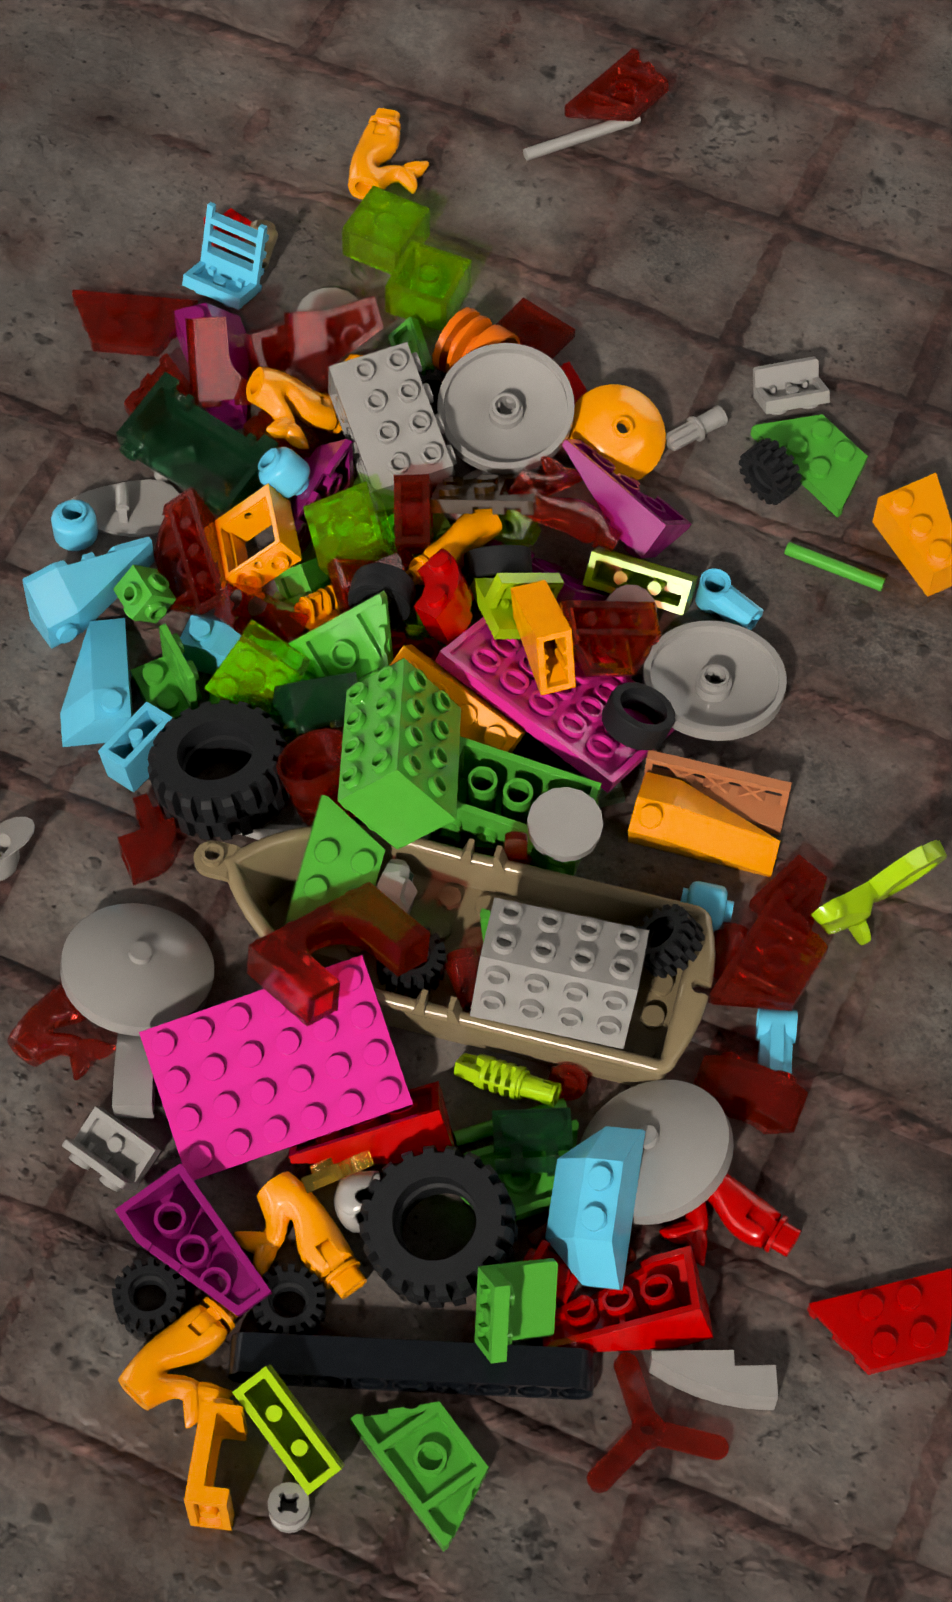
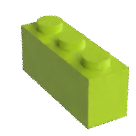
M598 547L591 552L582 585L607 593H612L616 588L624 585H638L646 589L654 598L657 608L684 615L690 608L698 576Z
M271 1364L265 1366L232 1392L307 1495L311 1494L345 1466Z

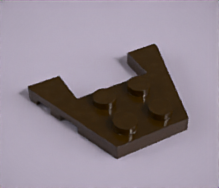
M544 469L513 474L482 475L465 480L463 477L445 478L443 483H438L430 499L431 513L473 514L477 509H492V514L505 515L507 510L520 509L521 515H534L537 508L536 493L506 495V493L543 490L545 485Z

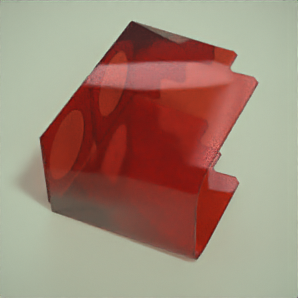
M226 582L214 616L237 633L249 637L254 642L281 646L300 637L309 618L306 613L275 590ZM233 589H238L242 593V600L239 606L231 611L235 604L230 600V595ZM254 596L267 603L265 610L256 616L248 613V604Z

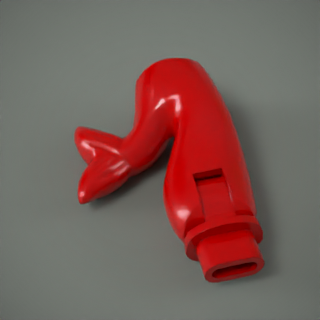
M726 1174L717 1190L706 1200L711 1203L724 1226L733 1236L750 1246L763 1248L767 1253L773 1249L788 1257L802 1233V1230L788 1223L789 1217L783 1215L781 1218V1214L775 1207L729 1174ZM706 1201L686 1214L685 1221L659 1230L660 1234L668 1241L691 1246L695 1261L701 1266L705 1265L708 1243L706 1232L709 1219Z

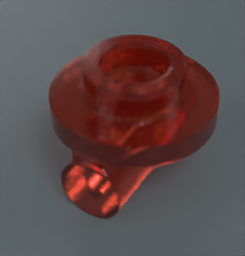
M565 1062L557 1066L552 1065L548 1080L561 1083L559 1099L564 1098L566 1101H571L583 1095L588 1086L590 1073L584 1072L577 1064Z

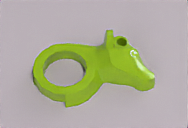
M940 840L931 841L907 853L866 883L819 907L811 914L812 917L827 934H835L848 928L860 945L869 943L871 935L866 919L871 915L873 904L905 889L946 859L947 854Z

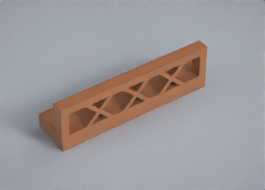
M648 750L644 776L646 772L682 780L761 830L780 836L791 790V782ZM654 764L668 767L670 770L654 767ZM693 774L702 775V776H705L706 778L697 777V776H695V775H693ZM729 782L737 783L741 786L731 785ZM765 791L780 793L782 796L766 793Z

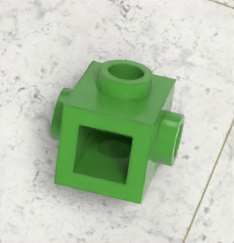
M132 565L113 588L124 606L125 614L134 621L157 623L166 615L167 610L176 600V597L169 588L168 580L159 573L158 569Z

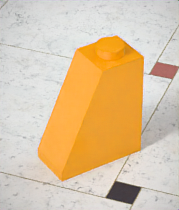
M546 580L512 587L513 617L540 695L575 688L572 629Z

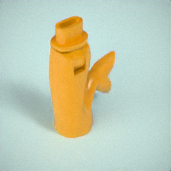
M378 108L375 115L369 119V124L366 126L356 146L350 164L348 188L355 198L362 200L377 199L393 183H400L411 194H414L418 187L417 178L421 177L429 166L428 161H413L404 165L379 167L390 160L398 149L401 131L400 113L398 111Z
M258 367L249 378L246 387L247 399L250 403L266 411L274 419V422L266 428L267 433L274 438H284L296 448L309 449L306 436L295 423L293 414L301 422L316 430L336 434L342 430L330 396L313 390L287 373L268 367Z
M477 509L473 514L461 515L438 540L424 550L422 555L415 557L411 561L406 573L412 578L415 585H424L417 570L441 548L447 550L454 557L459 568L462 569L465 566L464 554L467 551L483 547L501 532L502 523L497 514H492V509Z
M289 1171L283 1172L269 1180L260 1189L257 1199L265 1218L266 1226L264 1231H237L234 1233L237 1243L243 1249L254 1254L253 1266L261 1277L268 1271L278 1249L282 1246L286 1238L289 1221L291 1220L294 1224L297 1249L301 1261L312 1275L315 1274L319 1281L324 1282L326 1289L333 1288L341 1299H345L367 1282L366 1277L358 1269L361 1265L359 1260L354 1258L353 1251L333 1218L318 1198L295 1175Z
M205 1297L202 1300V1304L192 1307L176 1319L135 1355L118 1378L121 1387L139 1406L147 1411L168 1400H182L185 1427H193L198 1423L201 1401L212 1402L215 1398L230 1399L234 1395L233 1391L210 1382H199L185 1375L168 1374V1371L197 1363L213 1354L223 1344L228 1332L235 1328L233 1321L238 1316L213 1298Z

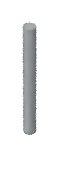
M635 111L524 148L523 155L526 161L640 124L641 118L639 113Z

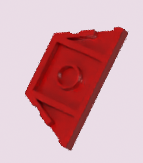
M952 1268L809 1303L807 1310L814 1320L818 1318L833 1334L832 1339L843 1350H847L853 1355L854 1361L868 1375L943 1357L948 1351L952 1320Z

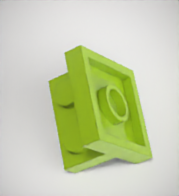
M497 573L495 578H474L470 589L494 639H521L513 617L511 588L546 580L556 599L564 585L560 573Z

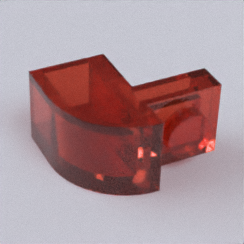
M147 793L133 798L135 816L141 829L117 837L120 855L133 886L165 873L173 865L178 854V839L174 818L164 820L159 805L152 806Z

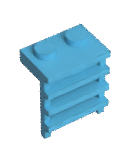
M210 202L207 204L201 260L183 274L182 286L194 290L199 295L219 301L229 308L239 310L262 290L260 277L264 274L262 263L267 255L264 248L265 243L269 240V235L267 234L268 226L261 224L258 230L215 212L216 204ZM217 226L221 229L238 235L244 239L256 243V247L248 243H245L241 240H238L234 237H231L227 234H224L218 230L213 229V227ZM213 242L219 246H222L242 256L254 260V263H250L244 259H241L221 249L211 246V243Z

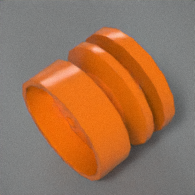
M466 307L458 311L442 330L433 351V365L439 371L448 373L459 359L475 349L496 343L520 344V340L517 335L503 326L492 325L491 320L486 316H481L477 310Z

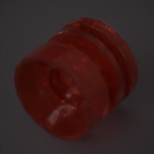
M324 728L305 733L289 743L278 757L276 765L278 775L287 793L291 795L301 820L309 826L313 824L321 795L328 796L351 818L355 817L354 814L344 809L338 802L343 733L339 730Z

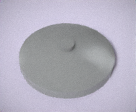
M516 343L490 344L469 352L459 359L448 371L438 394L437 411L444 424L445 433L442 435L448 445L451 444L454 453L464 462L477 469L495 474L526 472L549 461L562 448V443L569 437L574 420V395L570 382L563 370L554 360L541 351Z
M709 620L683 624L662 635L653 644L646 656L642 684L656 689L671 702L675 711L673 729L699 739L727 741L754 734L767 726L776 717L784 701L787 676L779 654L760 635L733 623Z
M126 903L97 910L82 919L73 928L63 947L60 976L67 997L84 1017L109 1031L124 1035L140 1036L139 1032L202 1010L209 998L213 984L214 960L204 937L191 923L181 916L153 905Z
M678 1080L645 1082L619 1093L595 1114L581 1139V1142H583L605 1126L642 1129L646 1131L632 1224L639 1225L668 1222L688 1214L703 1204L717 1190L725 1178L731 1164L734 1148L732 1128L716 1099L704 1089Z

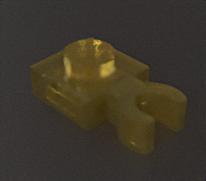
M369 1150L336 1164L333 1163L330 1157L309 1166L312 1174L301 1179L307 1193L375 1164Z

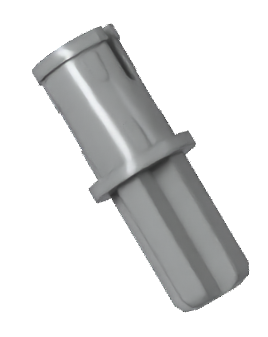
M716 405L697 417H688L686 423L666 433V447L672 451H677L695 440L701 442L705 439L706 434L726 425L728 419L722 407Z

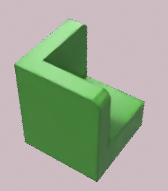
M320 556L292 566L274 578L285 607L299 602L300 597L316 592L320 588L325 589L327 585L331 584Z

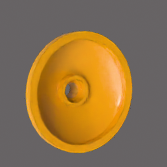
M608 384L588 391L575 403L573 425L567 439H580L612 462L615 466L613 471L615 474L621 473L638 481L650 473L661 459L665 448L666 432L659 410L646 395L629 386ZM617 424H623L626 427V433H620L617 430Z

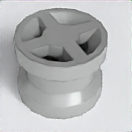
M293 1482L281 1483L271 1491L267 1502L269 1517L273 1526L284 1533H295L303 1529L309 1522L311 1515L309 1495L305 1493L299 1484ZM296 1500L294 1503H286V1501Z

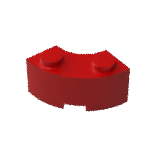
M441 548L417 570L425 588L414 608L429 636L448 645L468 629L473 617L470 610L474 597L454 557L447 550Z

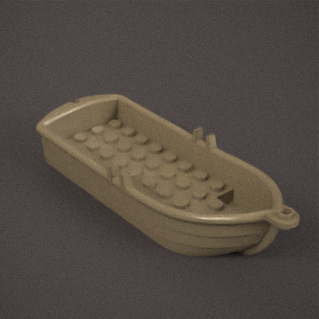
M359 825L385 849L375 889L391 859L406 861L410 871L414 874L413 884L418 891L410 915L405 923L406 930H411L412 924H418V931L422 932L426 926L431 929L430 937L437 933L440 936V943L444 942L446 964L443 981L440 980L439 987L436 990L430 986L429 995L428 990L422 989V991H417V998H411L410 992H405L404 996L397 994V988L393 992H389L386 990V983L381 985L379 974L376 971L377 947H379V941L382 936L387 938V931L393 928L397 934L398 927H393L374 919L370 915L369 909L364 924L289 938L280 936L312 826L279 832L261 838L242 848L221 841H207L199 845L194 852L196 870L205 877L228 882L234 898L247 921L273 951L282 965L295 978L363 955L386 1025L634 1087L645 1082L666 1080L667 1073L675 1067L693 1038L709 997L706 994L697 993L692 989L696 986L705 989L711 988L714 975L715 938L712 918L704 908L510 861L506 856L503 846L497 845L494 856L475 852L474 839L469 838L464 848L461 849L420 838L397 850L375 831L370 830L365 825ZM494 897L579 916L592 917L616 924L629 925L635 928L637 925L642 927L645 924L642 919L646 915L650 919L653 916L652 911L658 908L662 911L663 905L669 904L672 907L673 904H678L704 930L702 933L705 935V940L700 942L703 945L702 950L694 952L697 958L694 962L689 959L686 962L688 968L684 971L678 968L677 975L671 977L667 974L666 978H660L659 976H653L642 966L639 988L624 1049L470 1016L479 960L483 947L480 911L482 908L491 911ZM405 953L400 955L396 962L402 968L417 969L424 966L426 960L419 954Z

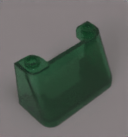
M164 372L116 432L118 443L121 446L119 450L127 459L133 462L136 460L142 462L203 501L205 507L218 516L225 514L263 485L259 480L258 463L268 450L278 448V442L265 434L262 435L259 441H256V436L251 432L247 437L196 406L192 395L188 394L185 397L182 393L178 392L176 387L180 384L179 380Z

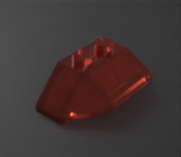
M190 487L164 505L162 512L164 519L158 531L154 558L159 573L168 580L169 588L176 597L175 602L169 609L183 614L204 615L227 600L237 588L225 579L215 525L216 518L197 491Z
M565 600L559 604L563 616L572 629L574 662L586 677H631L636 675L649 656L652 646L657 644L661 638L655 602Z

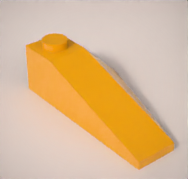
M646 772L628 829V842L767 877L772 876L780 845L778 839L684 781Z

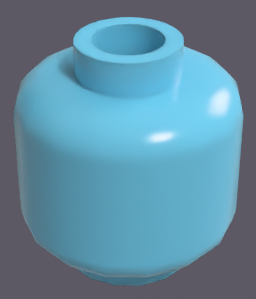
M271 448L262 456L258 463L260 482L264 486L266 484L271 485L286 499L294 495H301L309 485V464L290 448Z
M72 499L62 502L53 510L51 517L52 530L55 541L60 547L68 551H80L90 547L96 541L98 535L97 518L94 509L89 503Z
M694 881L689 888L683 887L680 902L704 908L712 918L714 933L721 929L723 922H731L734 901L727 900L728 891L724 886Z

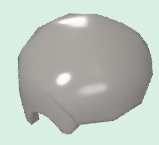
M379 1171L348 1173L340 1180L334 1196L336 1214L343 1226L353 1233H360L359 1223L364 1221V1217L360 1212L362 1202L366 1199L369 1200L371 1197L368 1187L373 1179L382 1180Z

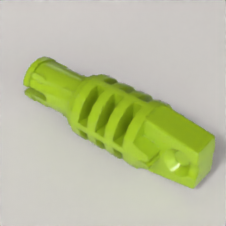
M463 1053L455 1062L454 1075L472 1082L473 1086L480 1089H488L489 1092L499 1093V1095L504 1097L509 1096L513 1100H521L525 1097L551 1107L557 1104L560 1097L561 1083L531 1075L530 1070H527L524 1066H517V1064L512 1062L507 1063V1061L502 1059L497 1060L496 1057L479 1054L477 1056Z

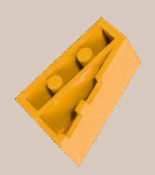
M937 473L878 497L872 523L925 595L929 597L951 587L952 521Z

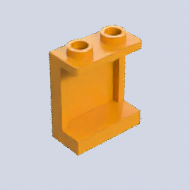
M215 1398L212 1402L201 1401L184 1497L190 1526L232 1531L235 1514L230 1490L214 1487L222 1440L246 1441L248 1430L244 1407L238 1406L237 1402L230 1399Z

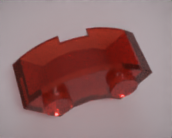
M723 1052L721 1056L704 1055L694 1081V1085L704 1089L716 1099L726 1117L743 1121L755 1127L763 1134L794 1133L808 1096V1092L796 1083V1078L792 1074L781 1070L774 1071L760 1064L743 1060L742 1057L732 1052Z

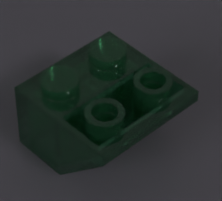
M356 672L275 686L270 717L276 719L285 737L344 726L346 692L353 684L357 683Z

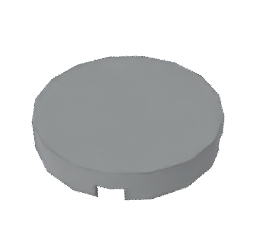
M570 787L553 788L541 794L531 805L527 818L528 836L535 849L544 855L545 853L553 857V860L561 862L576 861L590 854L599 842L603 830L602 813L595 800L582 790Z

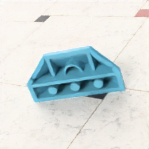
M605 1126L557 1159L545 1238L583 1286L623 1290L646 1132L642 1129Z

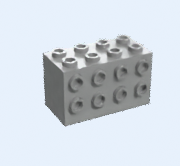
M407 342L331 365L328 369V393L345 439L353 442V462L372 514L406 504L426 490L430 495H433L438 483H443L445 478L455 476L453 465L457 464L454 450L451 444L445 445L442 434L445 433L442 418L439 413L435 415L430 405V403L434 402L431 388L428 383H422L419 372H422L417 352L411 353Z
M494 897L480 955L470 1016L624 1049L639 988L649 930Z

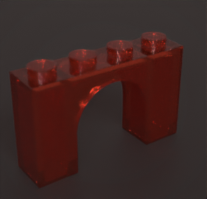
M325 311L284 312L286 355L279 371L297 378L315 391L328 393L329 365ZM226 317L185 318L191 400L201 402L203 408L221 407L222 400L234 399L235 405H251L252 403L248 401L246 395L248 380L239 375L230 361Z
M367 882L249 944L247 974L308 1027L338 1010L340 981L311 956L313 952L330 945L356 946L369 952L399 977L427 961L430 932L372 883Z

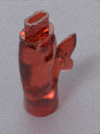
M542 456L540 460L545 475L524 468L520 471L506 495L536 493V511L534 515H524L525 517L542 525L565 532L587 544L593 541L591 546L594 548L600 545L610 552L613 551L622 532L609 525L611 520L606 515L603 516L597 508L585 501L549 496L583 481L576 469L565 468L557 460ZM515 509L517 512L521 514L520 509Z
M62 982L25 1013L7 1039L12 1051L33 1067H38L58 1056H69L75 1081L81 1079L88 1072L91 1061L104 1059L116 1051V1045L98 1039H83L80 1036L69 1033L54 1032L56 1029L77 1024L87 1019L70 1002Z

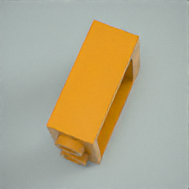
M266 484L215 520L225 579L247 596L302 560L290 501L269 484ZM272 525L275 541L248 559L245 543Z

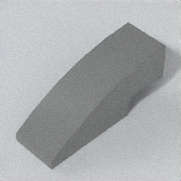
M118 1033L112 1096L114 1117L117 1119L154 1118L155 1089H157L141 1037Z
M734 1350L651 1352L649 1373L679 1390L721 1405L754 1410L775 1409L778 1400L776 1365L735 1366Z

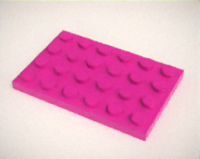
M484 617L439 652L435 660L437 664L587 778L602 783L601 788L607 793L647 757L648 750H636L626 747L615 740L606 731L602 722V710L613 690L618 685L626 682H636L572 635L576 687L542 696L539 693L521 639H494ZM623 708L629 716L637 721L653 724L647 716L639 711ZM671 728V730H670V732L668 733L667 737H668L673 731H675V729Z
M363 955L139 1032L182 1165L193 1181L413 1105Z

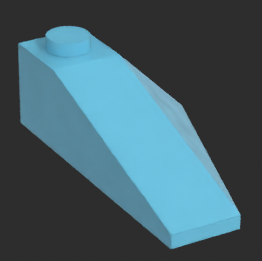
M150 537L113 546L107 554L96 557L93 552L83 554L81 561L69 565L64 560L58 561L22 579L30 620L51 649L60 644L68 643L77 635L83 633L88 628L89 622L95 621L118 598L113 588L132 565L150 567L155 562L153 544Z
M207 609L190 616L180 639L184 646L185 653H183L186 662L192 660L197 671L213 675L223 673L230 679L293 694L303 690L319 692L314 684L307 683L297 675L298 670L283 659L277 661L273 658L271 653L287 644V642L243 616L214 609Z
M125 618L89 622L60 712L63 747L106 743L133 716Z

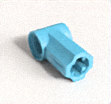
M712 568L704 571L701 575L695 598L698 608L705 613H716L726 622L752 630L762 617L764 610L733 587L730 576L725 571Z
M758 1007L755 1034L756 1041H759L757 1079L763 1080L766 1084L780 1085L791 1080L792 1051L797 1034V1010Z

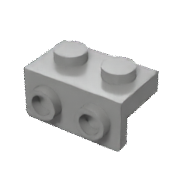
M815 356L753 368L754 399L765 414L780 415L784 414L787 410L797 408L813 409L819 404L830 403V390L819 378V361Z
M97 1106L94 1107L74 1139H65L62 1147L71 1152L69 1159L86 1170H89L90 1167L101 1174L99 1180L116 1192H119L121 1189L136 1190L161 1152L158 1147L105 1109Z

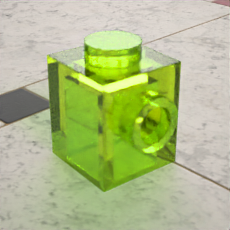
M520 509L507 510L505 515L497 514L502 523V530L494 539L506 545L529 547V545L533 546L541 532V527L538 526L542 518L535 513L534 515H521Z

